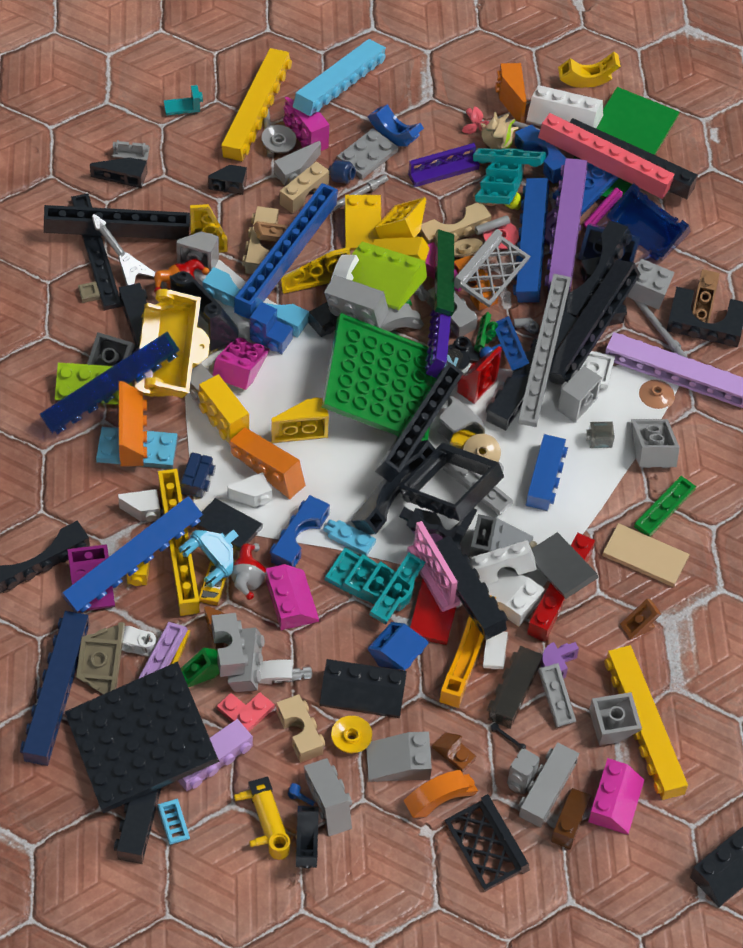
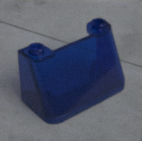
M633 183L606 217L608 221L628 226L632 235L641 237L639 245L650 252V257L655 261H663L691 232L690 226L683 220L679 223L677 217L674 218L651 201Z

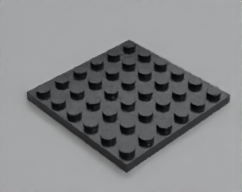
M178 661L65 711L103 814L220 762Z

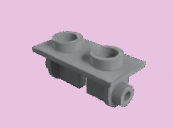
M117 140V142H113L114 151L112 158L122 159L131 157L147 161L150 147L145 143H132V145H129V142Z

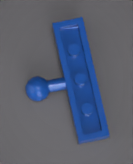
M507 316L496 321L498 327L495 331L500 344L494 347L485 346L481 348L479 352L480 357H484L500 346L506 355L512 371L529 364L510 317Z

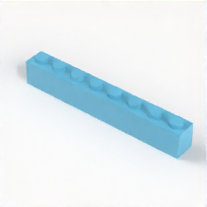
M371 39L366 40L297 91L293 108L308 116L318 112L323 106L328 105L331 100L337 98L340 93L346 91L348 87L355 84L360 78L365 77L368 72L373 71L377 65L382 64L386 57V47Z

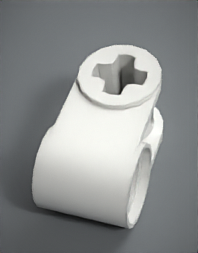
M125 626L122 651L150 657L156 646L155 635L149 631Z

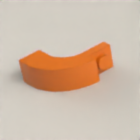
M456 770L429 780L415 789L403 801L413 818L427 817L442 803L456 797L474 796L478 789L469 774H463L461 770Z

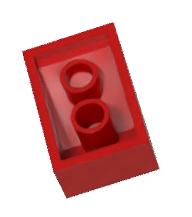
M500 346L482 357L476 364L473 363L468 372L462 375L457 383V393L473 404L497 382L502 351Z

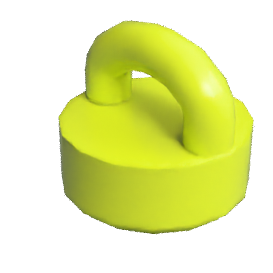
M517 192L510 205H504L510 209L519 210L521 208V195Z

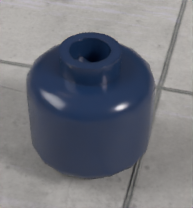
M335 160L328 169L333 182L348 184L355 178L356 169L350 161Z

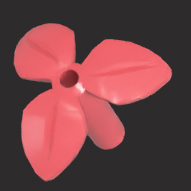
M474 106L473 110L471 108L466 110V114L472 121V124L464 126L462 132L472 134L476 132L477 127H479L480 131L482 130L480 123L485 125L489 123L487 120L482 121L483 113L478 107Z

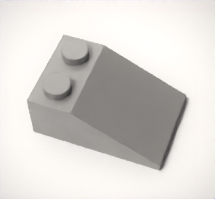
M631 419L635 456L639 467H677L680 447L668 419Z
M407 732L371 741L370 745L366 748L368 782L430 780L432 765L429 732Z

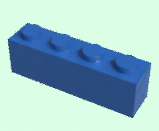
M547 434L543 435L527 495L526 506L548 511L549 505L554 504L556 493H553L554 488L558 489L560 478L557 475L558 473L562 474L564 462H561V459L566 458L568 447H565L566 439Z

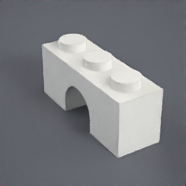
M528 540L471 557L472 566L480 576L479 580L481 583L485 582L486 585L499 581L498 571L503 567L514 568L518 575L537 570L535 557Z

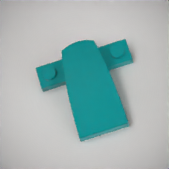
M478 148L473 154V161H478L482 164L492 163L486 168V176L480 182L481 189L475 195V202L510 205L520 187L525 164L532 167L540 166L546 159V153L520 149Z
M344 548L324 580L347 593L375 604L369 615L386 625L395 611L404 609L410 603L415 579L426 562L408 552L395 572L381 561L378 564L364 554L360 557L349 549Z

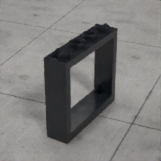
M442 442L399 485L403 500L407 503H413L420 508H426L436 514L439 513L449 519L461 522L504 478V474L499 462ZM446 463L483 475L455 504L420 491Z

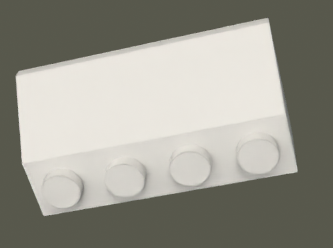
M538 85L531 98L526 123L541 126L548 114L551 113L568 122L574 118L597 128L603 117V100Z

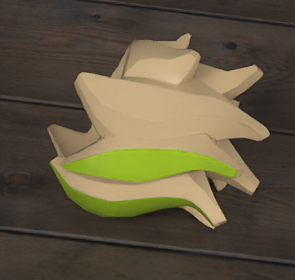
M494 112L492 120L487 125L480 123L482 126L481 135L483 142L490 149H508L511 146L513 132L518 130V127H511L515 119L505 122L509 114L498 119L496 112Z

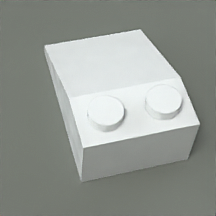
M501 568L498 571L499 581L487 585L489 595L496 597L498 609L500 611L503 610L508 620L519 627L537 608L544 596L545 589L526 576Z

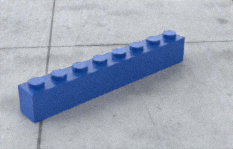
M526 178V186H523V196H525V199L521 201L523 213L520 214V224H522V227H519V238H521V241L517 243V247L531 257L515 276L517 283L513 285V294L517 295L518 303L540 302L550 190L548 178ZM516 256V262L524 260L522 257Z
M189 496L61 593L62 597L74 612L80 610L83 613L91 607L89 602L95 598L100 600L107 594L105 591L110 586L113 588L117 587L123 582L121 578L124 575L128 574L130 577L139 570L137 565L142 561L144 564L148 563L154 558L153 553L159 549L162 552L170 546L168 541L173 537L176 540L185 534L184 529L190 525L193 528L201 522L199 517L203 515Z

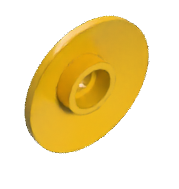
M345 716L333 725L331 737L334 745L339 750L346 753H359L370 745L372 729L369 723L361 717ZM354 736L355 739H349L348 737Z

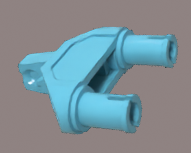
M195 530L191 533L190 539L178 549L181 553L187 548L182 554L184 557H188L197 547L202 549L216 566V569L204 578L206 583L213 578L207 584L213 588L223 577L226 578L232 574L233 545L231 542L238 537V534L234 530L226 536L223 533Z

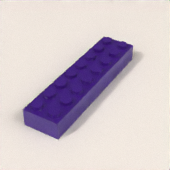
M433 309L430 314L431 325L429 327L428 355L426 357L425 369L427 375L437 378L447 363L451 316L435 312V309Z

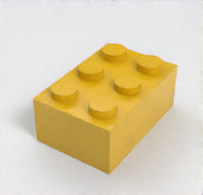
M219 374L199 384V409L203 414L206 413L213 427L216 426L221 438L230 445L229 441L245 427L249 429L248 411Z

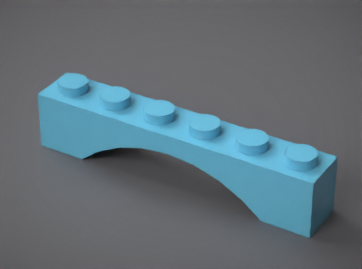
M213 267L203 280L202 287L214 299L234 308V299L240 289L235 285L228 273ZM265 303L277 309V321L293 327V336L298 338L308 324L309 311L294 304L273 305Z

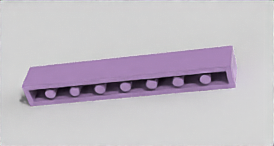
M613 332L605 354L615 356L614 363L743 408V377Z

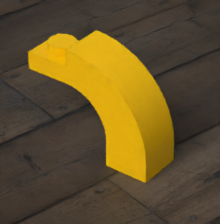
M612 52L600 62L592 65H582L570 58L558 67L559 78L562 82L578 88L600 86L612 80V73L621 67L619 55Z

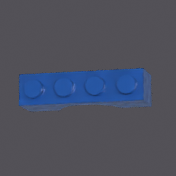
M533 125L516 131L515 146L524 151L545 152L546 159L544 160L543 174L553 184L563 180L561 166L565 165L566 157L554 145L538 138L540 130H537Z
M311 495L308 496L306 501L303 500L299 506L298 513L291 517L288 528L283 529L278 543H274L271 547V563L277 566L286 564L296 567L301 559V547L296 541L297 536L307 529H320L329 516L330 504Z

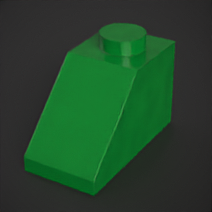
M203 647L181 667L188 687L213 679L219 674L217 649Z

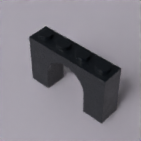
M676 287L666 329L668 332L738 347L743 329L742 301L730 299L726 317L717 323H705L697 319L692 313L691 304L694 290Z

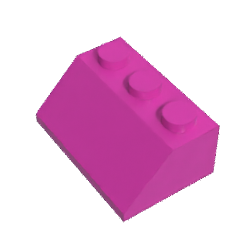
M286 564L266 568V583L280 629L285 630L319 622L304 570Z
M607 758L588 822L628 835L644 779L628 764Z

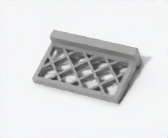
M498 229L493 232L454 280L455 288L459 289L461 287L487 307L493 304L531 257L502 236L503 232ZM502 243L508 248V251L499 252L498 246ZM513 255H519L524 260L522 262H514ZM497 256L498 263L489 264L488 258ZM500 256H509L511 263H502ZM503 267H512L513 273L504 274ZM490 268H499L500 275H491ZM487 269L488 276H479L478 270ZM501 279L502 286L494 287L492 280ZM480 280H489L490 287L481 288ZM469 281H477L478 288H471L467 283ZM491 291L492 298L490 300L483 297L482 292Z

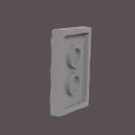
M372 128L337 156V160L350 161L356 169L355 175L360 179H364L397 153L398 146Z

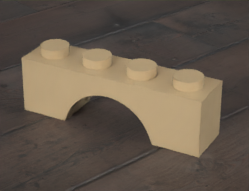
M477 202L465 208L464 218L456 224H443L435 219L423 223L418 237H423L427 244L435 243V233L439 229L454 234L455 242L474 234L475 226L491 221V214L483 203Z
M257 206L256 213L252 214L251 224L254 225L257 221L278 224L279 209ZM250 227L248 234L250 241H246L245 251L247 255H243L242 265L245 266V273L253 274L270 251L260 244L261 240L258 239L254 227Z

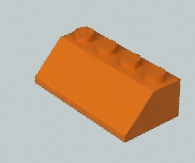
M119 381L120 466H144V458H147V447H144V442H147V431H143V427H147V415H143V411H147V399L143 400L142 391L123 381Z

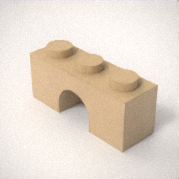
M316 161L280 190V205L292 214L305 204V198L309 191L312 190L315 193L322 183L329 185V170Z
M299 694L277 702L276 712L284 729L297 726L303 730L300 734L292 737V747L299 762L301 763L323 755L325 741L322 734L318 735L316 731L317 724L313 717L310 718L308 714L309 707L305 700L302 701Z

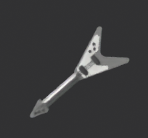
M93 214L92 220L95 229L100 230L119 256L118 259L126 285L135 284L136 275L154 278L156 272L127 252H124L106 228V222Z

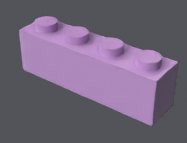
M238 719L210 737L220 762L178 780L186 791L191 788H197L205 778L214 776L221 767L231 764L235 757L241 753L245 754L253 746V736Z

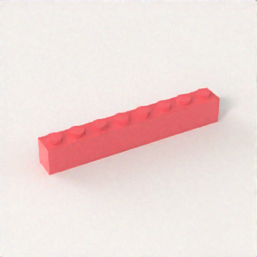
M551 113L542 122L538 138L582 160H587L588 163L661 199L669 191L674 177L673 173Z

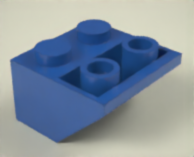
M391 622L368 647V651L379 667L405 671L411 666L416 657L423 652L429 642L405 623Z

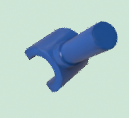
M292 783L288 791L289 798L300 799L313 806L315 802L300 793L301 787L298 784Z

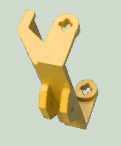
M159 289L156 291L155 299L158 302L169 305L158 306L146 303L144 306L134 388L142 391L143 395L175 396L183 398L189 393L192 369L208 358L210 339L203 329L197 328L201 298L168 289Z

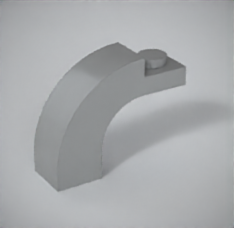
M405 303L400 310L388 307L389 313L380 328L389 332L400 327L420 330L424 323L421 320L420 314L412 310L409 304Z

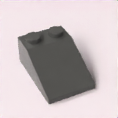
M97 332L87 364L130 367L137 346L132 342Z

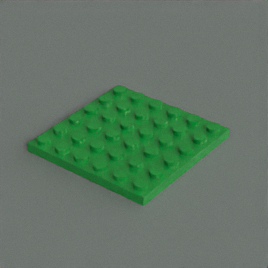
M340 313L337 317L321 408L398 436L435 380L434 377L426 374L425 365L427 363L428 347ZM430 427L421 441L428 440Z

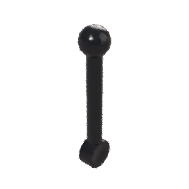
M497 723L491 725L493 732L500 733L518 746L520 751L521 749H526L525 744H520L499 728Z

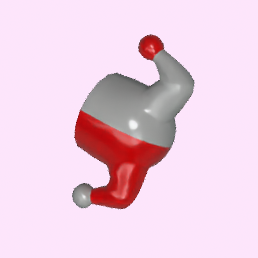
M245 543L241 546L238 558L233 562L231 574L235 587L245 594L248 600L254 598L253 592L249 590L254 591L263 583L266 576L265 567L252 557L251 551L257 552L260 549L257 543L253 545Z

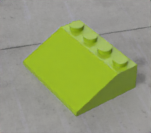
M363 241L352 253V255H357L359 259L351 272L354 277L352 281L383 291L387 305L390 308L400 310L427 278L424 260Z

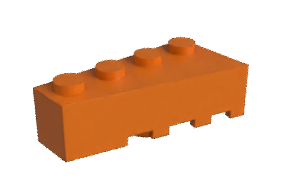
M246 427L229 441L231 453L234 457L240 459L257 474L263 472L268 483L288 499L294 497L306 486L299 459Z

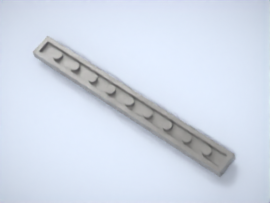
M553 274L518 424L537 427L571 277Z

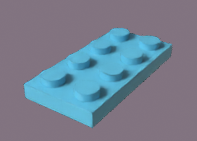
M102 426L96 456L97 462L120 464L119 428ZM147 431V442H144V447H147V458H144L143 467L173 469L178 434Z

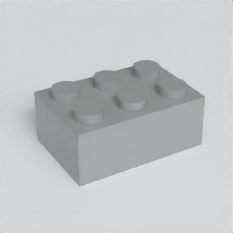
M337 275L333 276L324 292L330 312L335 316H339L342 313L380 328L389 313L383 291Z

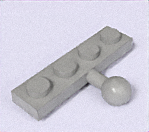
M499 462V464H500V466H501V469H502V472H503V471H504V467H503V465ZM446 463L443 468L444 471L468 490L483 476L450 463ZM496 486L481 500L499 516L513 504V500Z

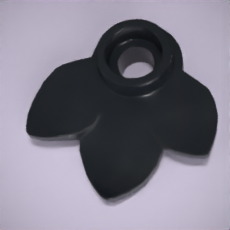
M465 336L458 337L452 345L448 346L447 355H450L453 362L455 357L458 358L456 367L459 369L468 367L470 360L478 361L480 359L479 352L474 350L471 341Z

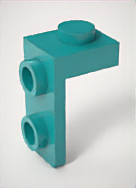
M191 85V97L164 100L166 115L200 112V102H203V94L199 92L198 85Z

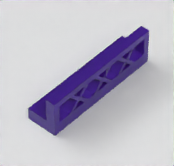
M472 143L409 161L408 175L414 187L478 170L480 167L479 162L473 161L476 145Z

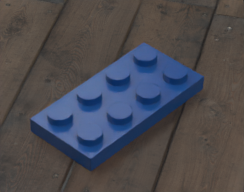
M587 162L581 216L619 177ZM558 189L553 193L552 197L556 201L557 196H561V191H558Z

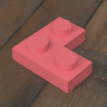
M261 692L246 705L232 693L217 705V710L231 722L238 719L249 732L275 708V704Z

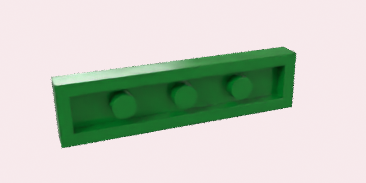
M680 476L635 522L634 528L642 534L651 537L696 490V486L683 476Z

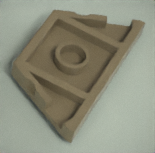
M124 622L117 623L118 625L108 629H101L95 634H88L81 639L76 677L102 694L117 688L125 631Z

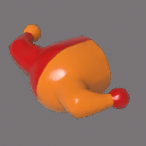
M192 259L184 264H174L168 270H159L154 275V292L156 294V291L161 289V282H166L170 290V276L175 273L185 271L194 277L196 269L201 270L203 275H207L209 268L205 267L199 259Z

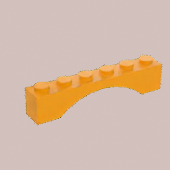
M470 615L440 695V703L459 708L484 639Z

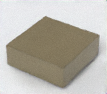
M96 282L78 285L82 303L100 300Z

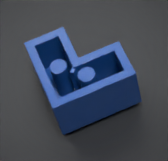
M261 302L250 316V340L269 348L271 351L283 354L293 340V327L277 321V309Z

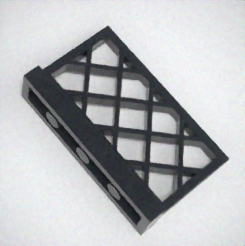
M488 794L481 797V801L445 819L446 825L485 892L519 873L524 874L530 871L528 861ZM480 808L483 812L482 820L471 819L472 812ZM458 819L466 821L463 831L454 829L451 823ZM469 822L480 825L477 835L466 832ZM483 826L493 829L492 838L480 836ZM465 836L476 839L473 848L463 845ZM479 840L490 842L487 852L476 849ZM493 843L502 845L504 848L502 856L490 853ZM475 853L486 856L483 866L474 864L473 857ZM489 857L500 860L498 869L486 867ZM503 861L510 862L515 867L510 872L500 871ZM484 872L496 873L495 879L486 884L483 880Z

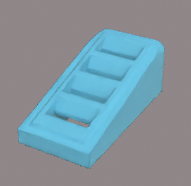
M178 799L158 804V814L169 845L189 840L190 836ZM175 809V812L165 815L164 811ZM175 816H177V818H178L177 820H174V821H170V822L167 821L168 818H172V817H175ZM180 823L181 827L170 830L169 826ZM183 832V835L172 838L173 833Z

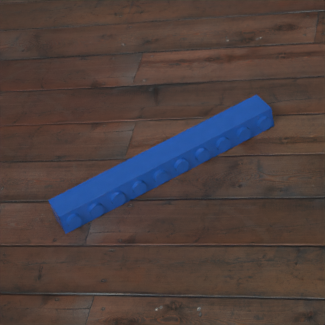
M324 183L319 186L234 299V313L250 319L258 305L265 301L337 205L338 189Z

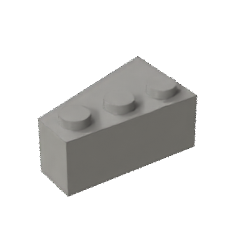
M327 758L305 765V779L314 802L318 803L322 811L319 812L321 819H326L328 836L352 829L350 814L352 800L349 793L345 794L342 779L338 780L335 766H331Z

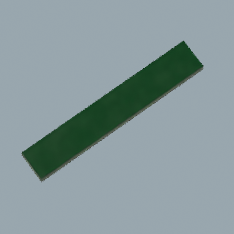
M438 229L435 233V312L452 317L454 313V234Z

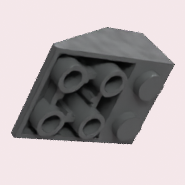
M478 514L469 559L518 542L528 540L530 543L533 541V536L498 518Z

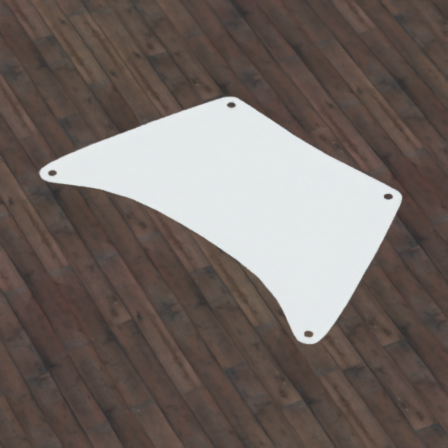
M218 260L215 268L228 273L235 285L241 290L246 281L222 261ZM194 271L195 279L202 286V282L207 275ZM266 298L265 301L263 302V303L278 305V304L272 302L271 300H269L268 298ZM216 300L239 328L238 338H244L248 342L254 343L250 340V319L234 313L233 307ZM198 315L197 325L209 335L208 323ZM308 323L298 338L293 336V340L283 354L269 351L257 376L247 390L226 383L249 413V430L271 442V418L306 399L323 398L335 330L331 334L320 337ZM230 343L219 347L217 351L202 361L201 364L211 374L213 373L216 357ZM469 363L468 367L459 370L465 375L472 364ZM622 365L613 366L607 390L599 389L597 400L577 422H574L558 411V399L561 395L560 388L562 385L551 383L548 379L537 427L518 424L519 411L506 431L487 422V413L485 411L488 404L494 402L498 390L504 388L507 377L513 375L511 369L499 368L497 382L475 404L457 393V384L450 396L458 398L463 404L468 406L483 421L485 434L492 436L499 443L501 449L499 462L504 467V478L496 487L513 500V504L500 516L482 501L475 507L477 509L476 515L459 544L462 549L461 553L463 555L466 554L469 558L478 514L498 518L533 536V541L537 545L557 532L571 545L577 532L583 534L636 458L631 419H662L668 407L662 409L651 408L645 405L639 397V389L645 382L661 379ZM661 380V381L666 382L667 384H669V385L671 386V388H672L673 391H674V396H675V394H676V392H677L679 386H678V385H675V384H673V383H670V382ZM190 392L185 396L189 457L192 452L202 456H211L213 458V465H216L214 476L209 477V491L204 492L203 498L193 497L195 505L201 512L216 498L263 523V529L256 536L280 540L281 532L283 529L288 528L289 521L293 515L298 513L301 502L303 500L306 501L308 496L311 495L330 504V513L320 529H307L301 532L296 538L297 543L341 551L347 548L355 554H359L330 539L328 533L324 532L323 528L329 520L335 522L341 520L356 528L351 520L384 480L375 470L398 436L328 410V438L272 443L300 460L306 486L294 497L288 499L269 483L272 489V501L265 505L252 507L229 499L227 496V485L257 475V473L240 459L233 456L229 443L221 438L216 426L213 427L206 413L203 414L199 409L198 404L200 402L194 400ZM447 400L430 425L428 440L435 449L442 442L450 445L438 433V429L443 425L439 419L441 414L447 409ZM544 434L566 439L565 447H568L566 458L561 459V462H564L562 474L558 473L557 475L560 478L558 489L554 488L553 493H556L554 504L549 505L548 511L526 506L527 495ZM607 434V437L600 438L608 442V445L595 446V443L602 442L594 438V435ZM443 466L420 491L455 504L468 489L444 471ZM400 492L389 508L385 524L377 534H369L376 538V543L367 556L401 564L408 554L407 547L414 545L415 537L414 533L406 525L407 521L399 517L404 506L412 511L415 508L431 510L420 508L413 503H407L403 500ZM439 513L437 514L445 529L450 530L459 522ZM469 559V560H470V563H471L470 566H471V568L473 569L472 559ZM503 567L510 571L516 572V570L512 567ZM538 569L521 574L532 579L541 587L548 581Z

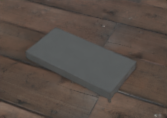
M558 532L531 549L535 557L536 568L565 599L599 578L592 567Z

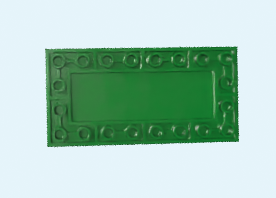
M617 87L604 107L603 117L596 129L656 155L679 117L680 112ZM618 178L599 199L605 200L615 188H618L622 191L623 195L614 205L624 209L637 186Z

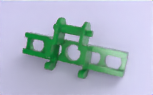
M486 312L480 320L474 350L477 352L496 336L495 329L498 327V324L494 321L490 322L492 314Z

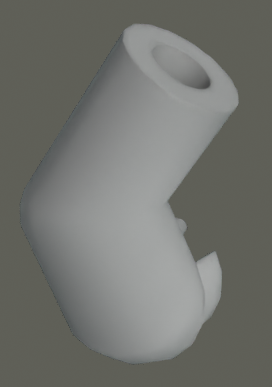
M518 318L513 321L514 328L523 327L532 334L539 331L538 323L532 318Z

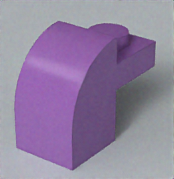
M554 642L549 644L543 652L541 668L559 663L563 679L566 678L568 667L565 662L576 659L579 648L576 642L563 644L558 649Z

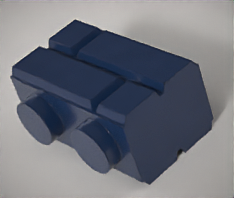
M194 452L190 454L180 482L182 494L203 498L204 492L209 491V477L214 476L216 469L211 456H202Z

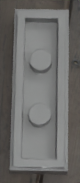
M559 663L539 668L538 671L555 727L576 722Z

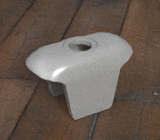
M449 396L447 399V409L441 414L439 419L443 425L438 429V433L449 443L451 442L453 432L456 433L461 429L476 434H485L483 421L458 398Z

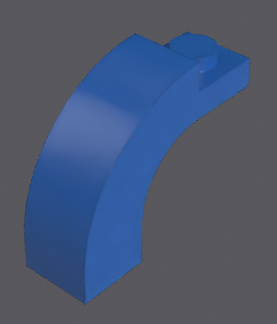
M388 104L378 107L367 116L380 134L401 147H406L420 136L419 132L424 129L421 123L406 125L399 121Z

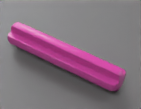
M615 188L588 217L583 226L587 228L589 223L596 225L622 197V191Z

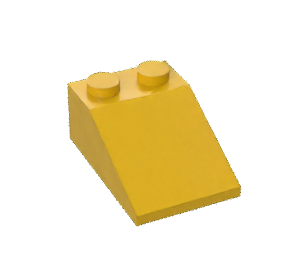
M345 195V248L349 247L350 250H355L362 241L373 245L374 239H380L375 227L381 221V195Z
M423 197L395 205L375 227L379 238L416 237L421 230L426 198Z
M323 398L306 399L271 418V443L328 438L329 414L328 410L321 408Z

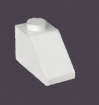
M262 472L227 485V496L231 500L256 507L272 501V489Z
M157 489L118 494L119 508L139 521L152 522L160 518Z

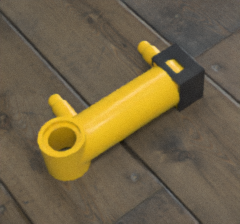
M269 777L249 781L248 790L235 794L234 799L239 801L251 798L252 804L254 803L265 836L250 840V847L268 844L271 857L283 860L290 852V838L284 829L272 794L273 789ZM283 844L284 847L276 848L275 845Z

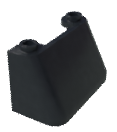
M180 271L170 276V290L201 298L199 315L208 323L209 349L211 351L238 338L239 328L190 273Z

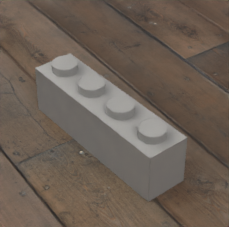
M558 742L554 749H549L545 758L547 762L545 765H540L536 773L538 775L537 780L531 781L527 789L529 792L528 796H523L518 805V808H520V818L540 828L542 827L576 766L580 753Z

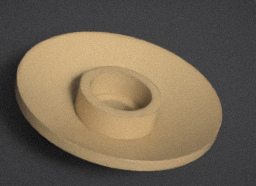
M467 238L454 242V257L463 258L476 254L483 245V242L476 238Z
M488 434L473 435L466 441L463 447L465 451L499 462L501 456L499 443ZM480 448H484L486 450V453L484 455L479 453Z

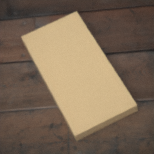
M618 523L602 556L674 587L690 554Z

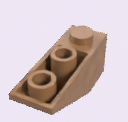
M702 269L692 313L700 321L709 323L720 273Z

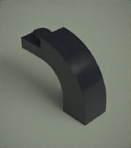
M298 806L296 867L317 868L319 806Z

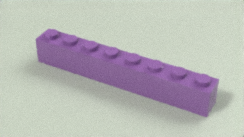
M566 158L565 165L561 166L563 180H559L558 191H561V196H557L556 207H559L558 212L555 211L554 222H557V224L552 229L554 243L550 244L552 259H548L547 270H550V274L546 275L545 286H548V293L553 274L571 277L568 293L571 291L587 175V160Z

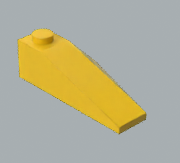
M209 204L190 205V235L202 231L219 236V253L228 252L227 236Z
M350 248L331 251L284 275L280 279L283 294L330 283L341 255H351Z

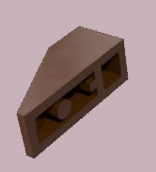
M574 788L571 789L554 829L552 843L571 850L592 795Z

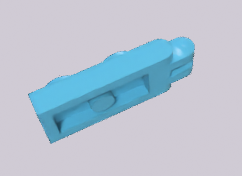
M329 520L323 528L324 532L328 533L330 539L361 555L367 556L376 543V538L341 520L337 522Z

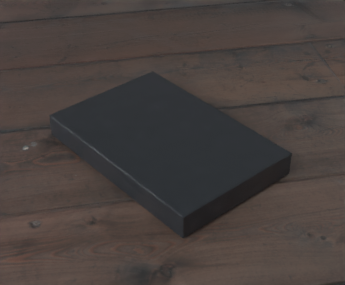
M216 498L202 511L203 515L199 517L201 522L194 526L203 531L223 533L224 536L234 530L238 537L231 544L233 545L232 548L240 551L243 544L249 543L263 529V523Z

